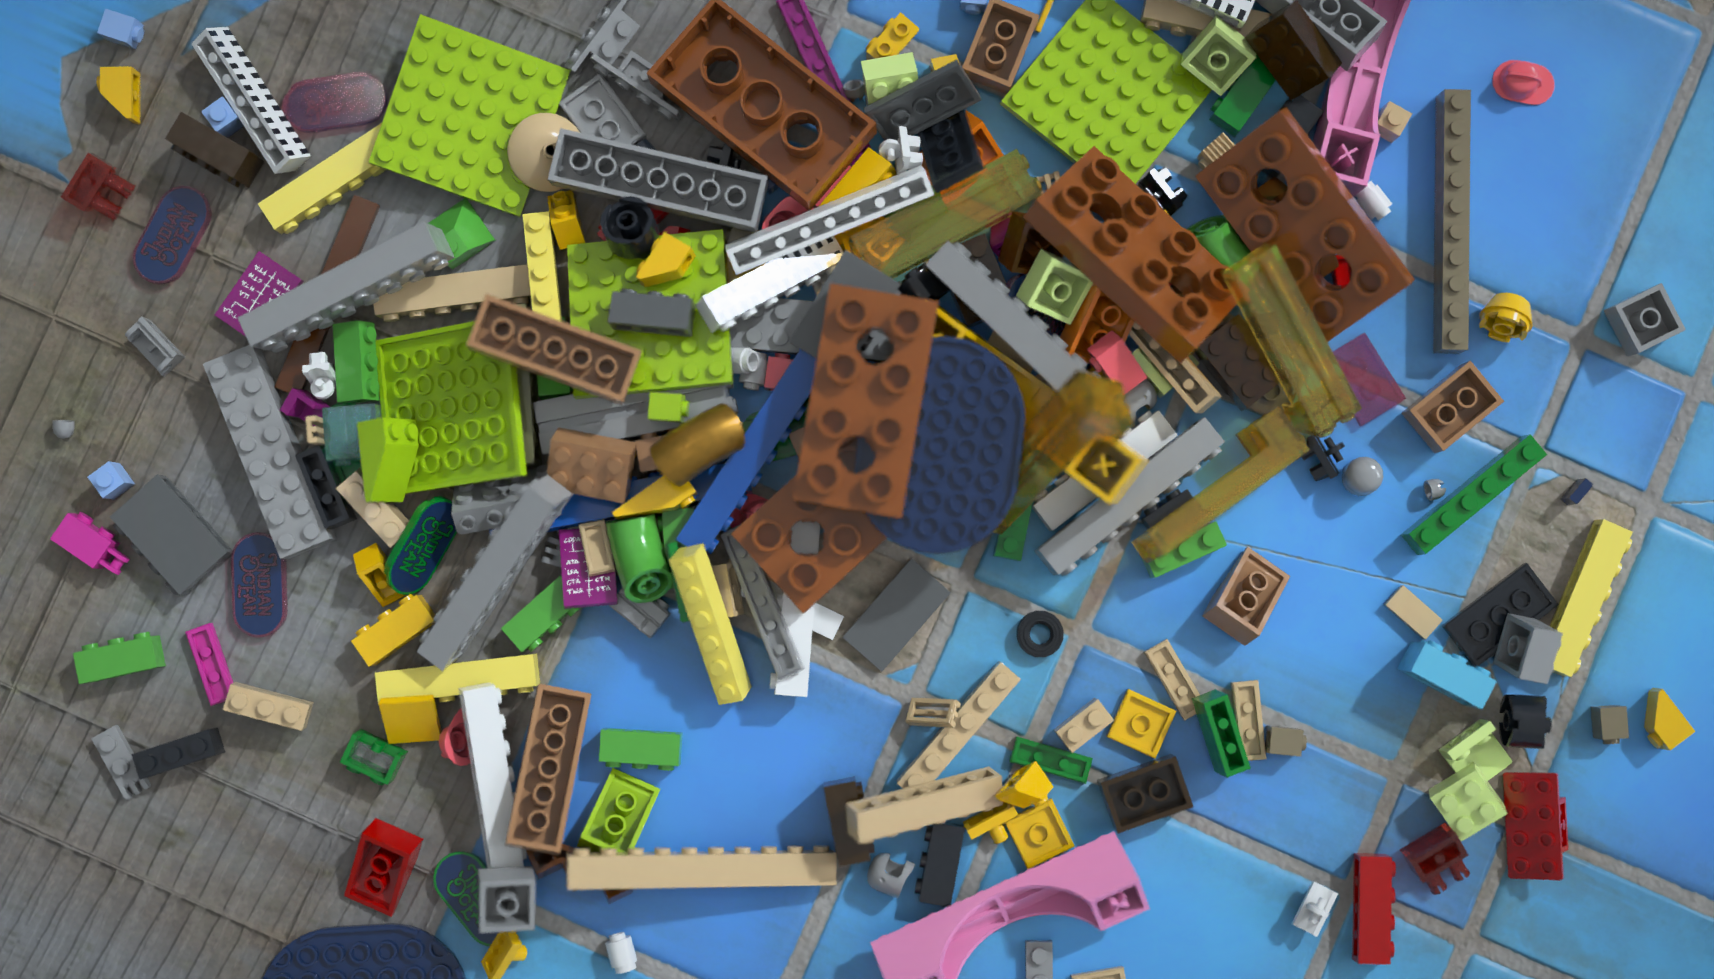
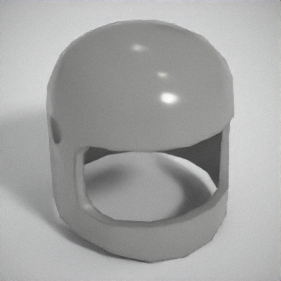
M1148 379L1142 381L1123 397L1115 390L1113 391L1115 395L1114 402L1127 424L1136 420V412L1139 408L1145 406L1148 410H1151L1157 402V393Z
M1358 457L1350 461L1342 473V483L1345 489L1356 496H1367L1381 486L1383 480L1382 467L1375 459L1369 457Z
M880 853L874 857L867 873L868 883L873 889L898 899L901 889L912 872L915 863L906 861L905 864H898L890 859L889 853Z

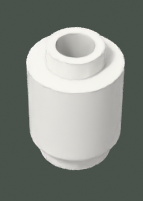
M1372 181L1355 195L1358 198L1356 200L1370 220L1376 217L1379 221L1391 212L1388 208L1392 205L1391 201L1378 184L1375 186Z
M731 347L733 374H750L757 370L759 356L756 351L751 348Z
M757 352L759 356L757 370L750 374H740L739 382L744 384L743 388L758 391L759 386L764 387L768 361L767 354Z
M624 932L610 935V940L605 945L611 968L615 969L616 974L634 970L637 957L631 935L625 936Z

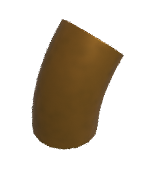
M720 403L694 416L651 445L650 454L655 465L669 481L675 485L683 486L707 468L742 450L745 445L744 431L741 422L732 408L725 403Z

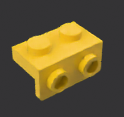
M900 12L895 19L892 17L883 27L884 31L878 38L874 37L866 47V60L899 55L919 32V27Z

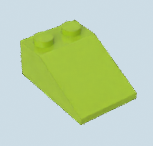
M381 417L357 422L365 502H403L419 447L416 420Z
M612 768L582 832L577 847L588 848L590 853H600L601 848H616L617 852H627V848L635 847L661 789Z

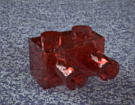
M87 153L60 198L84 212L94 209L114 222L122 207L104 198L101 193L103 188L108 187L125 197V199H128L132 193L124 188L132 192L136 185L115 174L116 167L94 153Z
M1446 823L1441 824L1400 849L1410 869L1422 883L1426 881L1433 895L1441 893L1437 886L1443 892L1447 889V884L1439 874L1445 869L1449 868L1455 881L1464 880L1461 873L1466 878L1470 875L1469 869H1467L1462 860L1469 855L1458 835Z

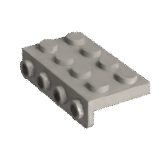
M541 465L535 469L526 470L527 476L454 487L451 514L457 533L468 534L494 529L497 526L501 527L505 521L502 518L504 513L511 505L515 506L519 501L517 494L525 484L530 485L535 478L539 480L546 476L548 465Z

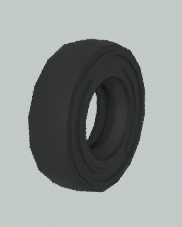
M1047 611L1028 613L1020 620L1017 627L1019 646L1033 657L1050 656L1060 648L1063 642L1064 630L1061 622L1055 615ZM1036 624H1044L1050 630V638L1044 644H1036L1031 640L1030 631Z

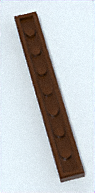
M356 195L353 196L321 274L361 254L380 208L379 204ZM330 326L325 329L317 328L311 331V335L304 340L293 341L275 388L290 393L292 388L305 389L308 380L302 373V365H309V354L320 352Z

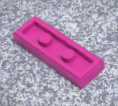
M213 623L186 631L185 633L210 706L225 702L233 680Z

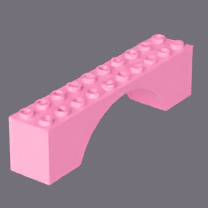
M1360 0L1387 20V23L1379 38L1348 71L1339 67L1328 81L1321 108L1324 112L1318 120L1313 144L1353 197L1368 185L1380 138L1378 112L1382 88L1393 47L1411 0Z
M1113 831L1083 846H1078L1059 857H1054L1037 867L1027 869L1024 873L1013 878L1003 880L991 888L979 891L969 898L955 902L945 909L931 913L923 919L907 924L890 934L882 935L870 943L884 979H958L963 965L973 950L989 935L1017 920L1038 915H1063L1083 920L1098 930L1103 931L1150 908L1141 882Z

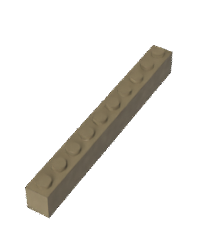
M1444 89L1436 96L1433 353L1460 354L1468 350L1471 90Z

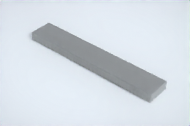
M738 525L722 533L721 537L778 680H782L805 668L766 572L731 535L740 526Z

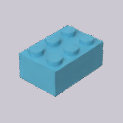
M1421 640V642L1410 643L1397 670L1466 707L1483 709L1497 682L1489 677L1491 672L1479 666L1466 665L1467 659L1455 653L1451 655L1442 652L1444 647L1433 641Z

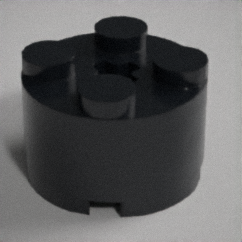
M631 196L620 198L619 202L613 205L609 204L601 215L600 225L605 239L614 254L625 259H644L651 254L652 245L659 238V228L652 210L644 200Z
M927 260L918 268L915 267L904 276L905 279L898 282L900 286L897 290L902 292L900 295L938 301L950 291V288L926 266V263L929 261Z
M1516 694L1503 696L1499 713H1504L1503 722H1499V734L1503 746L1529 749L1544 748L1545 733H1550L1552 727L1551 718L1546 717L1547 699L1545 696Z

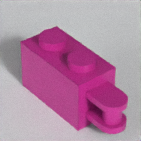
M79 512V514L67 513L50 540L91 568L103 569L105 567L109 571L120 575L122 572L120 568L124 563H128L130 559L117 550L120 542L114 539L115 534L105 527L101 526V528H98L92 524L94 520L83 512ZM112 555L115 556L113 561L110 563L108 560L111 558Z

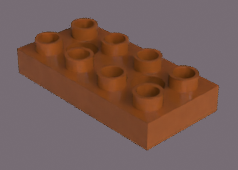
M710 0L647 72L651 85L763 175L767 176L768 179L808 211L816 205L877 134L875 121L722 0ZM731 60L736 63L738 72L729 82L714 83L708 79L707 69L715 61L725 62ZM809 123L816 127L818 138L812 145L805 148H797L788 143L787 131L793 125Z
M1287 107L1278 111L1195 175L1321 346L1414 281L1413 276ZM1262 169H1277L1285 176L1288 188L1283 200H1268L1259 192L1257 179ZM1336 254L1344 257L1349 262L1352 274L1348 284L1336 286L1328 283L1323 278L1320 266L1324 256Z
M1095 146L1049 187L1023 216L1029 224L1180 364L1204 341L1249 291L1231 268L1222 265L1198 242L1196 236L1191 231L1182 228L1159 206L1157 200L1152 195L1141 190L1120 170L1118 164L1112 158L1105 156ZM1090 211H1093L1097 213L1099 216H1101L1105 223L1103 224L1097 221L1092 216ZM1168 283L1176 286L1184 297L1177 295Z
M830 283L793 495L794 501L902 518L938 301ZM871 331L883 332L894 346L891 358L888 357L887 360L879 365L867 364L860 353L856 351L859 339H862ZM854 437L866 439L865 442L870 445L872 452L875 451L876 454L873 465L870 464L868 468L860 471L859 474L847 472L848 469L842 464L841 459H838L840 446L843 447L845 443L853 440Z
M854 437L853 440L845 443L843 447L840 446L838 451V459H841L842 464L848 469L847 472L855 474L858 437ZM795 475L732 532L731 535L804 614L887 537L874 526L864 512L794 501L793 495L797 475ZM816 521L823 527L825 532H823L822 545L824 547L816 555H813V553H800L799 555L792 549L790 545L792 544V528L798 522L815 523Z

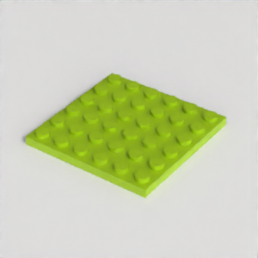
M1085 0L1001 100L1000 105L1074 164L1095 146L1105 156L1112 158L1118 164L1120 170L1136 184L1212 89L1181 65V53L1152 30L1146 28L1142 22L1114 0Z
M420 14L371 153L369 164L520 218L530 187L523 184L510 167L507 156L510 135L522 120L538 113L556 114L570 70Z
M723 229L669 234L690 246L696 257L682 278L649 287L642 286L636 278L640 263L643 260H647V258L625 259L619 257L611 251L607 241L567 245L570 325L642 351L627 394L733 384L730 329L722 332L720 328L711 332L697 307L692 337L613 330L608 323L612 291L621 292L622 289H631L638 294L656 291L662 293L663 296L672 297L673 294L679 293L688 295L696 305L702 297L727 285L725 235ZM573 388V397L575 399L597 397Z
M475 321L376 340L381 415L386 418L416 420L418 428L419 447L405 494L527 476L517 369L515 366L468 350L467 342Z

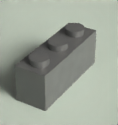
M622 289L621 292L612 291L608 323L613 330L692 337L696 306L692 298L685 294L677 293L673 294L672 297L663 296L662 293L656 291L638 294L631 289Z

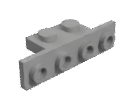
M612 0L608 7L605 6L599 11L596 16L597 22L592 28L589 27L581 37L582 42L578 48L572 49L567 55V63L564 65V68L575 72L589 53H594L610 65L614 63L640 27L639 24L621 10L628 0Z
M631 50L620 67L616 69L594 53L590 58L594 64L593 68L605 77L607 74L611 75L616 79L615 83L625 91H628L630 88L636 92V98L648 106L652 103L658 107V113L666 119L670 120L672 117L677 121L681 119L680 112L662 100L665 95L650 84L647 72L653 66L651 63Z

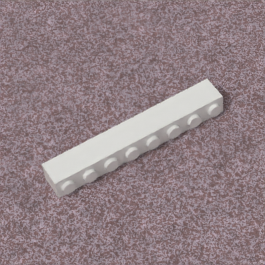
M920 165L725 244L726 252L737 275L933 196L934 192L925 169Z
M800 521L792 528V544H790L792 549L799 555L800 553H813V555H816L819 548L820 524L816 521L815 523H802ZM782 591V594H777L776 599L805 669L782 680H778L776 673H771L770 689H774V695L807 697L814 605L803 614Z
M491 682L458 688L487 868L524 867L523 860L527 858L526 850L504 846L515 792H512L511 782H514L513 769L511 766H508L506 757L510 756L508 741L504 740L502 730L506 729L504 715L499 713L498 704L502 703L500 689L495 688V685Z

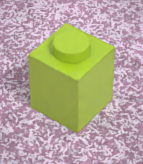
M650 392L649 420L684 423V417L689 416L690 403L686 401V396L683 394Z

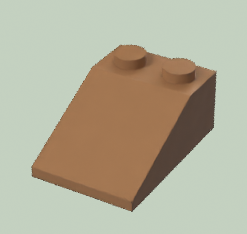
M1246 547L1212 596L1202 616L1246 646L1260 636L1290 576L1251 548Z

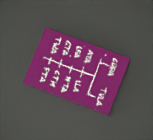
M258 251L214 315L246 336L238 317L302 285L304 281Z
M559 530L564 609L618 605L615 572L589 577L580 530Z

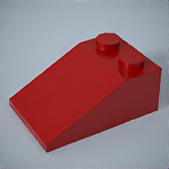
M375 818L361 834L344 896L392 917L417 861L423 838Z

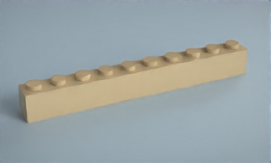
M815 845L813 850H803V846H787V850H777L776 846H761V851H750L748 846H736L734 851H724V847L717 846L708 847V851H697V847H682L681 852H671L669 847H656L654 852H644V848L638 847L627 848V852H617L616 848H601L600 853H589L588 848H575L573 853H567L566 887L568 890L836 885L837 854L833 850H829L827 845Z

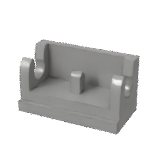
M141 316L125 333L127 339L164 377L185 358L150 319Z

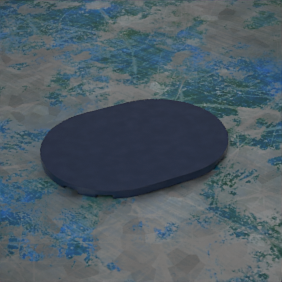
M932 337L902 518L866 513L870 521L883 535L904 548L927 554H945L966 549L992 533L1002 522L1012 505L1018 484L1025 429V409L1022 394L1014 376L1007 366L986 348L965 339ZM858 437L855 474H859L860 471L868 468L870 464L873 465L876 457L875 451L872 452L870 445L865 442L866 439L863 437Z
M384 923L333 926L308 932L292 941L275 956L262 979H466V976L458 959L437 937L414 926Z

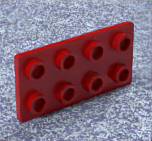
M1544 772L1503 773L1504 805L1507 811L1505 825L1508 877L1511 879L1562 880L1564 878L1562 853L1569 850L1566 797H1559L1558 774Z

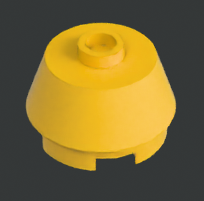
M1498 293L1494 295L1479 314V327H1484L1488 330L1490 338L1501 342H1510L1511 338H1520L1522 341L1533 327L1530 303L1522 296L1513 293Z

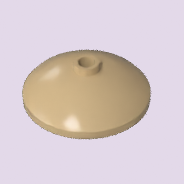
M538 113L522 120L512 131L507 146L508 161L515 176L526 186L541 192H553L563 189L552 186L548 181L554 154L548 155L546 147H553L555 152L560 128L579 132L566 118L553 113Z

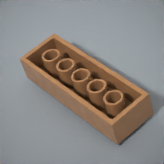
M488 294L484 297L467 342L468 350L622 406L642 352L636 348Z
M538 684L504 846L553 855L560 853L591 699L590 693Z

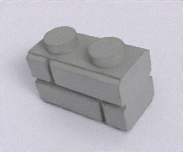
M623 588L617 594L618 605H609L648 638H652L671 615L667 610L669 605L661 598L647 603L632 602L626 598Z

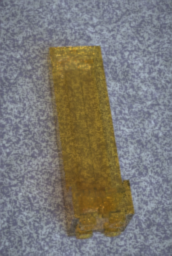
M1015 149L985 165L983 170L939 193L934 192L933 196L915 202L851 236L849 245L858 258L893 279L931 259L947 241L953 244L956 242L961 243L1003 219L1010 218L1012 211L1023 213L1028 211L1042 195V185L1037 177H1030L1027 171L1030 168L1027 158L1023 154L1020 155L1018 150Z
M1263 244L1221 274L1290 403L1285 402L1281 406L1294 430L1319 438L1326 437L1334 431L1333 428L1337 426L1336 423L1339 421L1340 423H1345L1355 417V413L1361 410L1362 407L1277 246Z
M1076 370L1025 426L1016 493L1008 513L993 533L1003 534L1092 439L1116 444L1134 425L1130 408L1123 402L1126 400V396L1121 382Z
M1277 407L1235 434L1250 457L1131 541L1146 564L1166 555L1310 450L1306 445L1305 438L1293 427L1291 419L1285 411Z

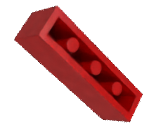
M1354 853L1352 959L1358 964L1391 965V957H1394L1395 946L1394 942L1391 941V930L1395 929V917L1391 914V904L1395 903L1396 898L1395 889L1392 888V877H1395L1396 865L1392 861V857L1387 854Z

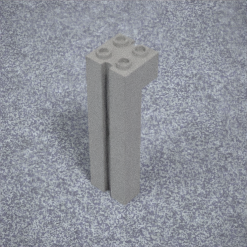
M733 384L657 392L683 394L686 396V401L690 403L689 416L684 417V422L720 403L727 404L738 414L736 399H733L729 392L730 389L734 388ZM650 392L627 394L623 406L600 397L575 399L573 394L533 402L536 423L539 426L542 454L549 456L551 438L558 427L621 440L640 438L643 434L665 433L667 430L674 429L682 423L649 420Z

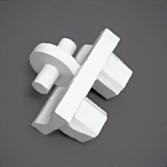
M903 126L898 127V140L887 139L879 146V154L888 161L895 160L897 175L918 167L923 162L922 153H918L921 143L920 137L908 135L907 127Z
M325 352L309 354V365H302V373L311 384V393L315 398L327 399L332 396L336 388L335 367L332 363L328 362Z
M1312 881L1292 924L1318 937L1338 893Z

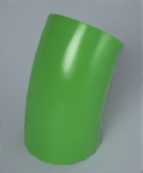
M1224 215L1209 217L1191 225L1187 230L1191 231L1196 236L1198 242L1222 265L1231 268L1238 279L1249 289L1238 302L1240 303L1255 285L1264 268Z
M655 514L606 522L612 555L626 598L636 603H647L666 594L672 586L673 577L662 548Z

